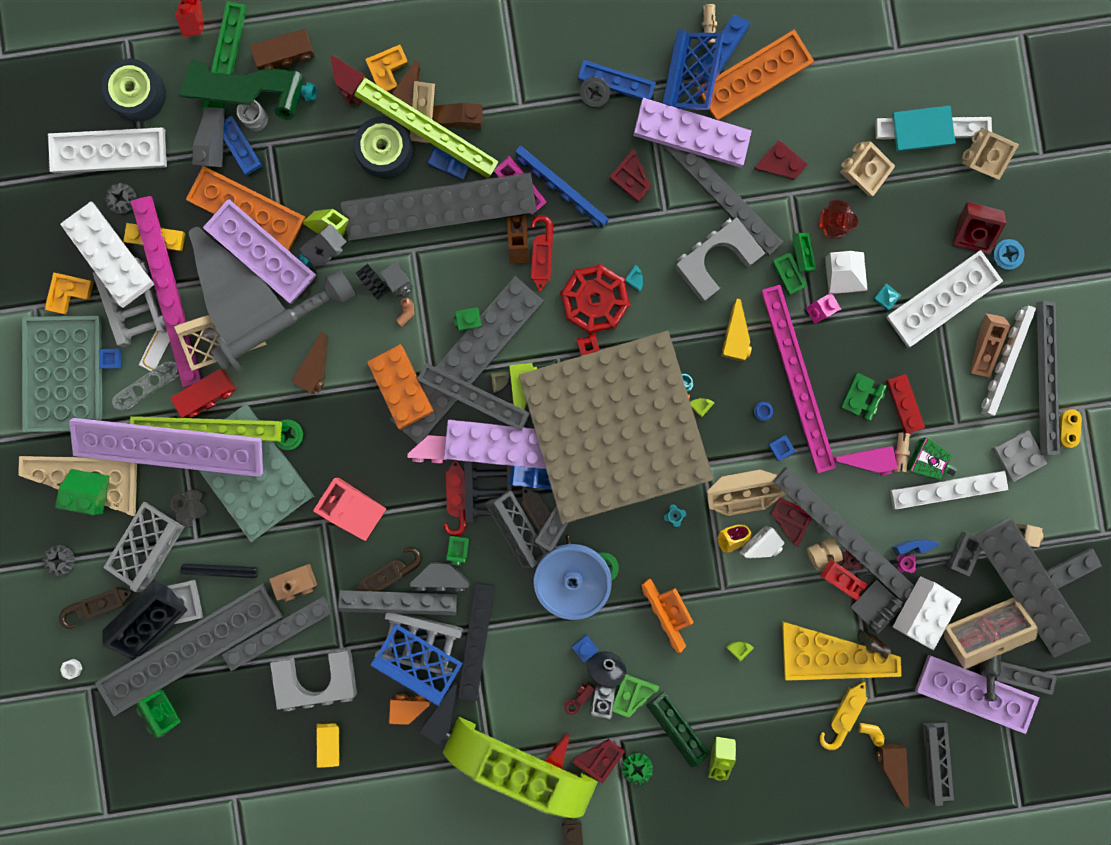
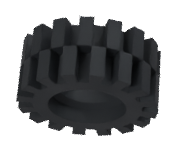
M368 263L356 272V275L377 300L390 291Z

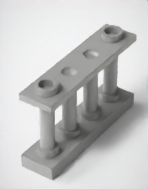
M135 258L147 274L149 268L146 262ZM93 272L118 346L131 345V336L154 328L161 333L167 332L164 318L161 315L152 287L144 292L148 303L121 311L117 301L98 275ZM148 310L151 311L154 321L131 329L125 327V318Z
M386 613L385 619H388L389 623H391L387 638L395 624L400 625L401 623L407 624L409 632L416 635V631L419 628L426 629L428 633L426 642L433 645L435 635L438 633L445 634L446 642L443 652L448 655L451 653L454 640L460 638L463 632L461 627L412 614ZM407 635L408 641L414 640L413 638ZM413 642L409 643L411 650H412ZM407 644L404 646L402 656L398 655V658L409 655ZM424 646L425 651L430 650V648ZM392 648L385 649L381 656L388 661L396 659L395 654L391 653ZM427 652V653H426V656H427V660H428V661H429V657H430V653H431V652ZM422 654L421 661L413 659L416 668L426 665L424 654ZM410 657L399 660L401 664L412 666ZM441 657L442 661L447 660V658ZM448 661L444 662L445 674L452 673L453 669L447 668ZM441 665L429 666L430 671L435 672L436 676L443 675Z

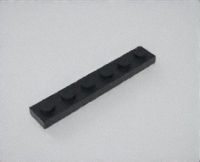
M475 583L458 699L477 701L494 585Z

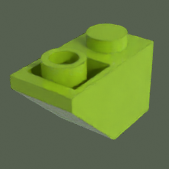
M334 209L314 211L303 221V224L317 234L332 224L343 237L349 219Z
M716 737L711 752L708 778H714L719 781L728 780L736 761L734 739Z

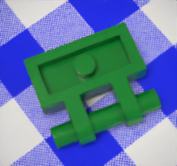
M856 373L840 408L857 416L860 415L861 410L866 411L864 419L871 421L873 415L877 414L878 404L884 398V391L887 386L880 383L877 390L872 388L874 380ZM870 394L874 397L870 405H867L865 402Z

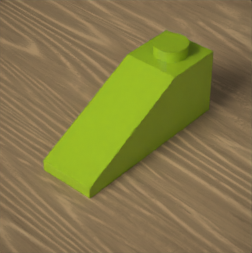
M533 363L509 365L514 406L525 410L527 400L519 374L536 370L537 367H533Z

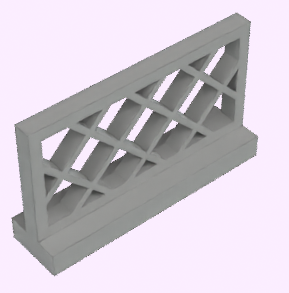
M143 502L103 568L131 586L130 589L133 591L142 592L155 577L185 526L180 522L174 521L147 502ZM148 509L151 511L152 519L144 521L143 513ZM159 520L168 522L166 528L162 531H159L157 522ZM153 522L155 532L147 534L145 524ZM136 526H140L142 536L134 538L133 530ZM155 535L156 544L154 547L149 548L147 537ZM143 539L145 549L137 551L135 540ZM130 542L132 552L124 554L123 546L125 543ZM145 552L146 561L139 564L137 554ZM133 555L134 566L127 567L125 557ZM120 558L122 569L116 570L111 567L115 559ZM135 568L136 577L132 581L128 578L127 570Z

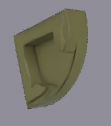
M510 371L491 374L493 393L499 392L507 386L510 380Z

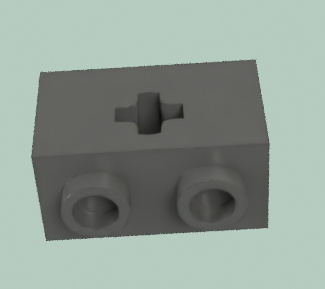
M330 224L309 239L300 250L314 266L321 262L324 265L332 258L331 255L336 257L343 251L341 247L346 243V240Z
M397 262L380 272L397 297H405L411 293L413 285Z
M961 532L946 567L967 576L971 575L982 549L975 536Z

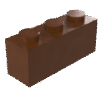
M306 29L250 45L256 67L259 71L267 68H288L294 63L308 62L311 58L315 57Z

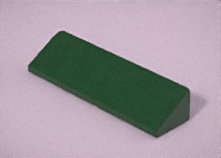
M665 691L646 705L690 767L699 766L710 755Z

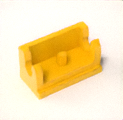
M335 723L317 724V768L339 766V726H336Z

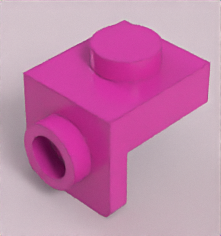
M832 293L806 307L815 324L841 309Z

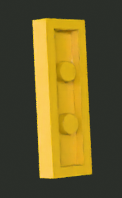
M126 223L123 242L143 246L138 225ZM161 228L166 249L182 252L185 233Z

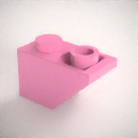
M428 435L408 453L407 458H412V462H424V459H432L431 463H443V460H448L444 459L446 436Z

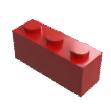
M218 369L170 399L181 418L194 419L200 415L199 412L203 409H211L217 405L216 402L220 399L226 400L233 396L232 392L237 389L226 370Z

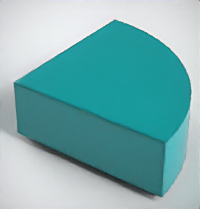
M635 265L624 282L638 292L641 291L643 286V276L641 270Z

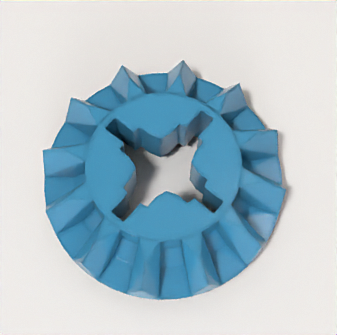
M1012 239L999 242L993 250V259H995L997 266L1002 267L1003 270L1015 269L1024 260L1022 245ZM1006 250L1008 251V253H1015L1014 255L1009 257V259L1008 257H1002V255L1006 253Z

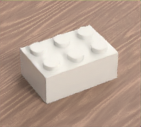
M920 576L893 628L934 650L961 598Z

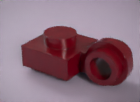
M589 681L585 685L581 684L576 691V699H568L565 702V712L569 715L577 714L580 706L585 703L595 690L594 685ZM571 704L575 705V708L572 710L568 708Z

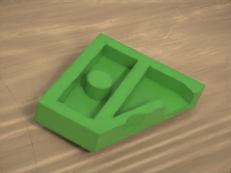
M626 674L617 690L612 711L630 717L654 692L659 690V686Z

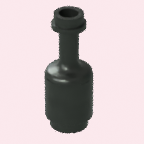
M1001 655L980 663V673L986 677V693L983 694L985 701H997L998 695L995 694V678L1001 675Z

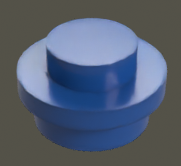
M760 402L754 407V415L760 421L769 420L773 415V408L767 402Z

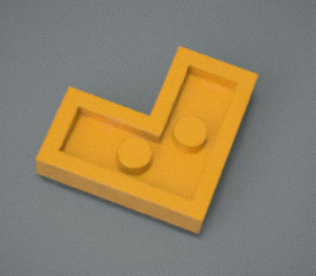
M401 45L365 59L376 85L389 93L397 87L391 71L408 65Z
M53 272L45 310L67 315L71 296L90 300L94 282Z

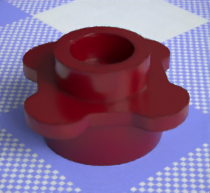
M848 551L843 552L842 567L846 570L849 568L860 570V562Z

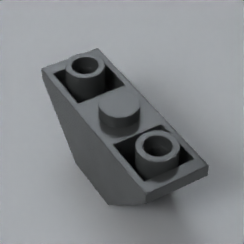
M450 562L430 563L410 583V587H415V590L419 591L427 590V587H434L435 591H445L446 587H452L454 591H465V588L470 586V581Z
M595 683L590 715L594 718L610 721L615 687L608 688Z

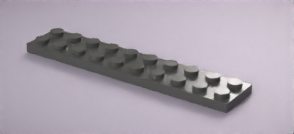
M531 172L341 202L343 216L349 219L346 226L349 241L537 212Z
M514 276L480 315L482 327L468 329L436 368L472 385L541 306L544 300ZM421 383L434 413L401 429L417 444L427 437L458 401L424 383ZM392 416L390 420L396 425V422Z
M263 583L95 682V685L113 716H116L283 617Z

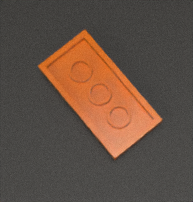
M401 344L367 362L398 429L401 430L434 413Z

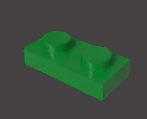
M809 233L792 235L799 272L815 271L816 265Z
M790 252L772 261L788 295L807 287Z

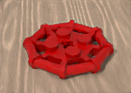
M600 263L597 266L573 270L569 281L564 289L560 291L566 321L572 322L590 335L594 332L617 328L620 319L631 305L628 300L624 282L625 278L618 276ZM597 273V278L590 281H585L583 277ZM604 275L614 282L609 285L601 280V276ZM579 281L581 286L576 293L571 292L576 282ZM618 287L621 300H615L613 289ZM598 294V299L601 301L593 304L590 296ZM570 298L576 299L577 309L573 311ZM614 305L620 306L612 318L609 314L610 310ZM581 312L590 318L589 322L586 323L578 318L577 315ZM606 317L608 321L594 324V319Z

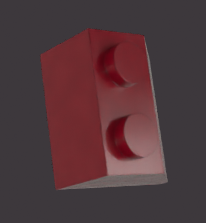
M332 54L330 59L335 84L339 89L338 93L347 104L359 106L363 100L356 97L355 92L366 77Z
M966 202L959 216L953 245L974 251L981 250L983 253L990 255L1006 225L1004 211Z

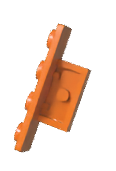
M648 579L642 584L643 594L649 599L652 611L658 616L661 628L670 639V645L677 653H681L686 644L678 630L692 625L693 620L676 588L659 595L652 580Z

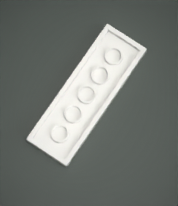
M164 128L48 134L49 166L52 173L167 167Z
M92 201L60 223L122 308L155 285Z
M980 250L887 315L886 318L909 348L1003 282V280Z

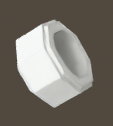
M72 659L64 662L60 671L63 677L70 680L80 675L82 666L79 661Z

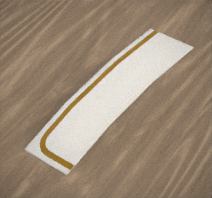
M156 330L139 363L140 366L155 372L170 342L168 332L161 333Z

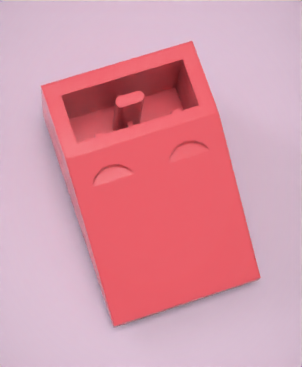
M334 478L313 511L366 541L386 511V508L342 479Z

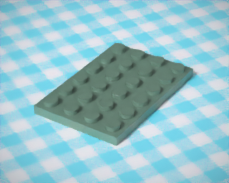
M101 316L22 317V432L70 431L69 421L72 418L102 421V369L99 368V349H102Z
M245 404L225 419L259 421L248 404ZM262 441L263 474L261 477L199 470L250 542L255 541L315 497L274 441Z

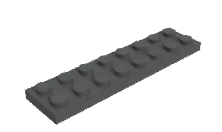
M1011 517L974 535L1016 601L1020 602L1037 626L1038 634L1054 658L1091 642L1088 634Z

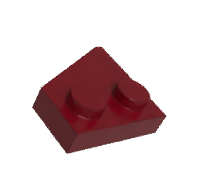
M779 140L754 169L795 180L808 164Z
M634 149L609 177L610 180L638 203L651 188Z
M780 497L775 502L770 514L793 545L798 547L812 518L798 505Z
M607 739L574 757L572 762L603 784L625 753V750L610 739Z

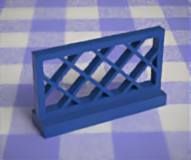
M677 30L663 104L679 109H710L724 38L723 33H686L685 30ZM691 39H699L701 43L692 50L690 47ZM711 39H717L716 45L709 49L706 44ZM704 46L708 52L699 59L695 53ZM694 55L697 61L688 68L686 65L687 60ZM712 56L713 63L706 68L703 62ZM701 65L704 71L695 77L692 71ZM690 74L693 80L684 86L683 80ZM708 74L710 77L709 82L702 87L698 81ZM697 83L700 90L691 96L688 90ZM687 93L690 98L685 103H679L680 97ZM704 93L706 95L705 104H697L695 99Z
M395 624L371 666L439 705L463 663ZM397 629L404 633L406 642L395 644L393 636ZM407 635L413 638L414 640L408 641ZM420 642L423 652L412 654L409 643ZM407 644L409 655L398 658L396 646ZM424 645L430 648V650L425 651ZM393 647L396 659L388 661L381 657L385 649ZM431 651L438 653L439 662L428 664L426 653ZM424 654L426 665L415 668L412 656ZM441 656L447 658V660L442 661ZM410 657L413 669L404 671L400 667L399 660ZM452 661L457 664L454 672L445 674L444 662ZM440 664L443 675L432 678L429 666ZM427 667L429 679L421 681L417 678L416 670ZM413 671V672H414V676L411 675V674H409L408 672ZM451 675L450 679L447 682L446 676ZM444 677L445 687L440 692L434 688L432 680ZM430 681L431 686L426 684L425 682Z

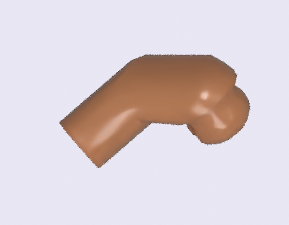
M409 298L401 300L403 313L396 319L401 326H404L414 316V303Z

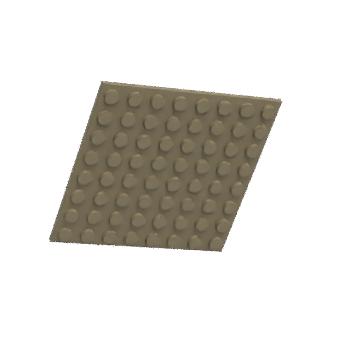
M669 331L519 374L562 524L713 480Z

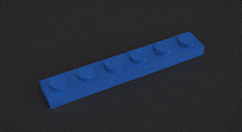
M519 146L515 152L516 160L524 167L527 165L532 169L531 172L539 179L542 177L547 181L545 184L554 191L556 189L559 191L563 200L567 203L571 201L575 205V209L582 215H588L590 222L596 227H599V225L602 228L605 227L609 218L527 150Z

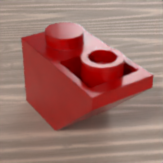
M180 0L176 19L182 37L202 35L204 23L201 0Z

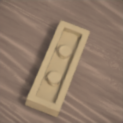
M414 81L412 108L432 119L435 84ZM410 132L411 141L430 143L416 133Z

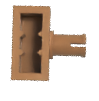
M310 564L269 579L277 601L281 599L284 602L295 598L294 594L300 592L302 595L313 592V587L317 586Z

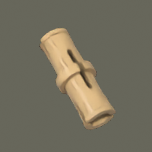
M705 4L703 6L704 22L702 23L704 33H715V28L717 27L715 5ZM711 39L706 45H714L716 39Z
M898 433L897 450L894 452L898 469H895V472H899L901 468L902 473H907L908 456H910V451H908L910 434Z

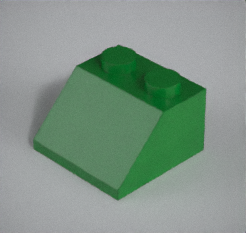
M71 469L59 487L55 508L91 515L103 514L110 476Z

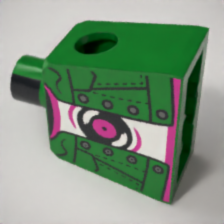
M920 438L907 465V472L940 480L943 474L952 478L956 473L957 467L949 464L952 457L950 453L930 439Z

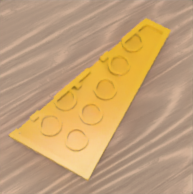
M782 621L785 680L901 677L900 656L890 653L887 659H883L877 653L867 652L864 645Z

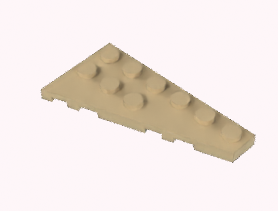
M19 456V476L49 485L58 490L71 469L110 476L105 506L125 512L131 516L136 515L137 463L87 457Z

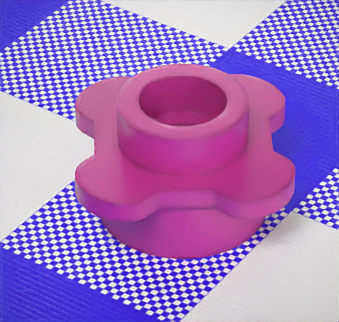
M897 555L898 566L896 569L900 573L904 571L914 573L916 570L915 555Z

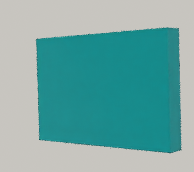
M951 106L893 112L892 114L897 152L950 146L956 143Z

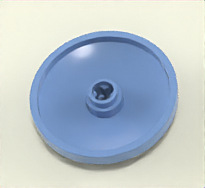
M578 544L561 545L554 548L552 552L549 551L540 560L534 576V589L540 603L550 613L563 619L579 620L594 615L605 605L611 591V573L605 560L594 550Z

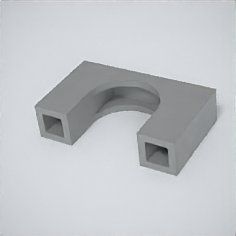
M735 218L733 221L728 219L721 225L723 228L719 232L714 230L706 237L708 239L703 244L701 242L697 243L691 248L693 252L688 256L683 254L676 260L678 263L675 269L702 303L720 289L705 269L704 258L707 251L717 246L730 248L746 268L750 267L765 254L738 218Z
M351 648L334 650L328 654L331 681L328 688L320 692L308 691L300 685L296 675L294 657L272 661L270 665L277 709L291 711L296 706L310 708L316 703L329 705L333 704L335 700H341V702L352 701V698L357 695Z

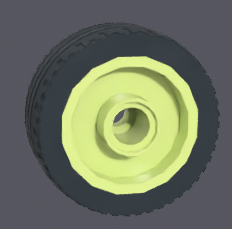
M122 59L112 64L103 75L101 82L102 95L108 106L121 117L131 121H146L156 116L163 108L166 98L164 83L157 72L148 64L137 59Z
M380 116L369 119L358 128L354 138V153L366 172L379 178H391L398 176L409 166L413 154V145L403 125L391 118Z

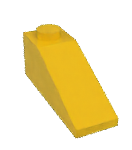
M736 299L733 303L721 356L743 362L746 360V357H750L752 347L749 346L750 338L741 299Z

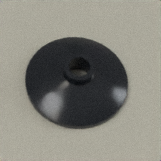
M604 651L592 656L588 664V672L595 683L610 688L618 686L623 682L626 676V666L619 656Z

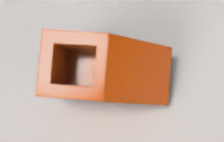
M402 693L396 694L390 700L389 724H410L430 705L431 701L420 694L415 695V697H407V694Z

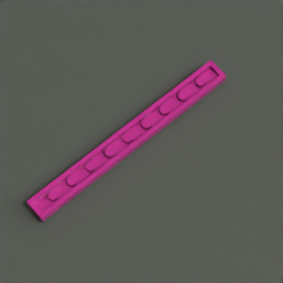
M151 196L132 200V207L182 386H191L200 381L202 375L200 368L191 370L174 327L187 321L154 202ZM191 335L183 336L185 343L194 348ZM188 348V351L191 354L193 349ZM194 351L191 358L194 365H197L198 361Z
M781 285L763 289L761 294L816 473H821L834 469L836 465Z

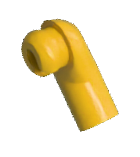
M865 723L859 724V733L869 734L874 745L878 747L884 745L885 737L878 726Z

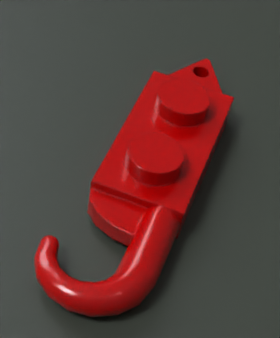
M543 215L535 217L531 222V228H534L538 221H543L546 224V233L538 235L533 241L531 280H534L539 292L550 281L553 244V223L550 218Z
M454 460L449 471H446L447 511L450 515L459 517V528L455 531L451 530L448 524L445 523L444 529L451 536H459L466 530L467 526L465 520V472L459 462Z

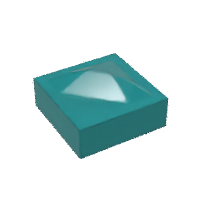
M886 283L873 300L889 311L901 294Z

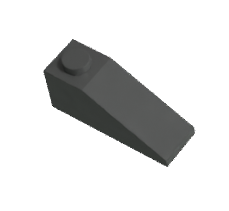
M205 108L193 143V165L222 167L225 109Z

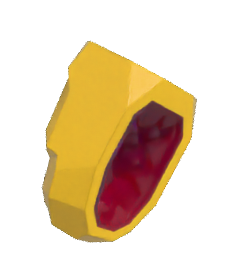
M737 524L720 531L717 538L718 544L723 552H732L749 542L752 532L745 525Z

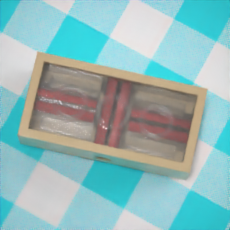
M1013 597L947 625L944 630V638L963 668L966 669L1035 640L1038 628L1020 602H1017Z

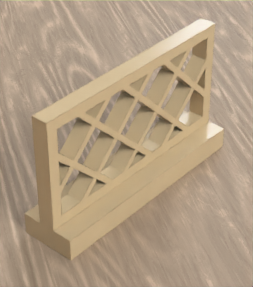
M209 315L174 326L191 370L217 362L215 357L209 355L213 344L219 346V344L215 343L219 334L218 331L213 341L202 337L206 328L210 327L217 330L213 327L214 324ZM193 334L198 337L194 348L185 343L183 336ZM201 338L211 343L207 353L196 349ZM264 341L253 349L265 346L266 342ZM188 348L193 349L191 354L189 353ZM194 351L206 355L202 363L194 365L191 358ZM207 357L212 358V360L206 361Z

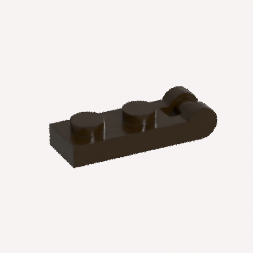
M860 629L857 637L862 641L861 644L866 646L867 652L877 653L881 658L887 659L891 649L879 637Z

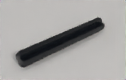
M182 564L180 573L185 575L256 578L258 569L256 567Z

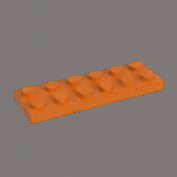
M795 29L718 75L715 80L709 109L715 120H721L814 63L813 58ZM703 93L700 97L705 103L706 95Z
M205 166L202 167L186 198L188 202L215 214L230 199L290 252L303 226V221L306 219L305 216Z

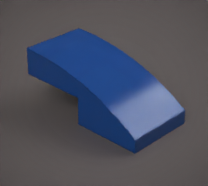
M434 146L426 163L461 180H464L469 166Z
M911 540L896 544L892 548L896 554L900 555L912 549L922 554L939 546V544L931 540Z

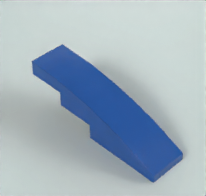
M511 466L509 485L552 490L547 469Z

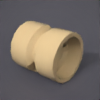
M833 537L822 541L821 545L814 544L807 548L809 558L817 571L825 568L830 560L834 562L843 560L841 550Z

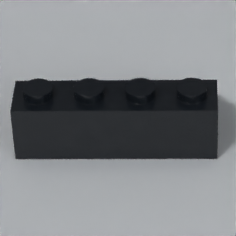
M153 580L102 630L103 646L134 660L148 650L187 612V608L169 587Z

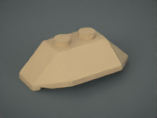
M763 470L723 476L707 491L709 509L727 516L767 509L786 494L772 482L777 475Z

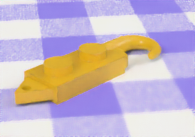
M864 681L852 688H848L831 720V727L838 734L832 744H827L824 740L825 734L821 733L820 743L825 749H838L853 727L868 699L866 697Z

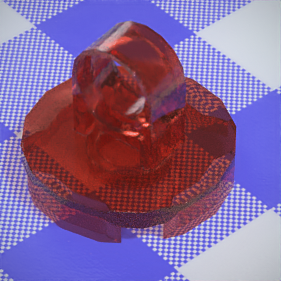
M833 200L828 203L830 205L827 209L824 208L822 210L820 228L824 230L826 237L840 239L849 230H854L857 227L858 217L853 213L851 206L847 202Z

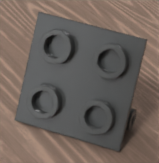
M876 579L850 608L879 634L903 609L904 605L901 600L895 598Z

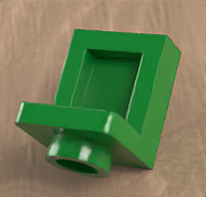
M478 307L455 311L456 317H453L455 328H459L460 332L482 327Z
M450 536L446 560H450V564L461 565L462 562H466L469 538Z

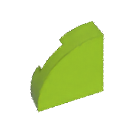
M698 398L692 400L690 404L692 410L702 417L714 402L709 399Z
M742 641L733 642L726 646L740 662L754 649L750 644Z

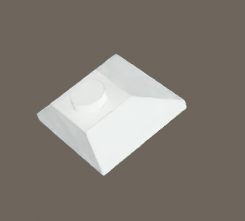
M844 251L829 253L825 256L829 294L867 291L864 253Z
M764 526L738 553L746 558L776 556L782 551L783 548L781 546L785 543L773 528Z

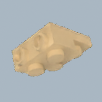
M981 128L980 131L974 133L972 137L973 144L970 149L963 153L962 164L1000 180L1019 144Z
M871 141L860 142L853 148L854 154L852 157L847 158L842 163L843 169L840 173L851 184H857L868 196H874L895 165Z

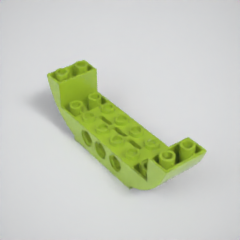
M458 716L443 750L444 756L455 767L475 779V781L543 812L569 818H579L584 815L597 786V779L583 772L578 777L474 730L476 724Z

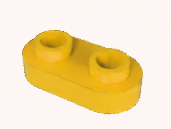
M1065 410L1059 418L1060 445L1065 448H1073L1080 442L1082 417L1076 410ZM1071 416L1074 417V422L1070 421ZM1070 435L1073 437L1072 441H1069Z

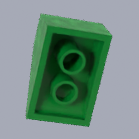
M163 689L135 704L138 715L144 719L147 731L154 738L162 736L181 722Z

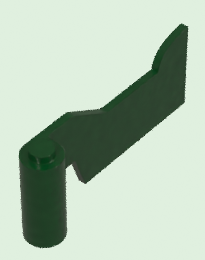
M191 59L178 95L182 98L250 106L261 91L278 93L279 97L274 112L279 118L290 120L294 117L305 80L297 71L270 68L244 76L209 72L208 67L204 63Z

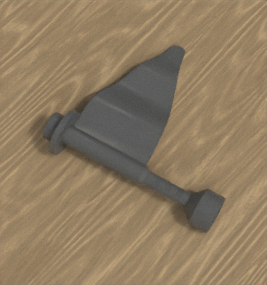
M194 227L189 231L206 308L210 319L220 335L216 338L219 346L211 350L223 370L232 365L237 371L241 370L242 367L236 358L293 325L300 317L330 299L335 302L344 303L356 296L350 283L342 271L338 269L326 277L324 290L293 309L285 310L267 284L251 269L212 240L201 228Z

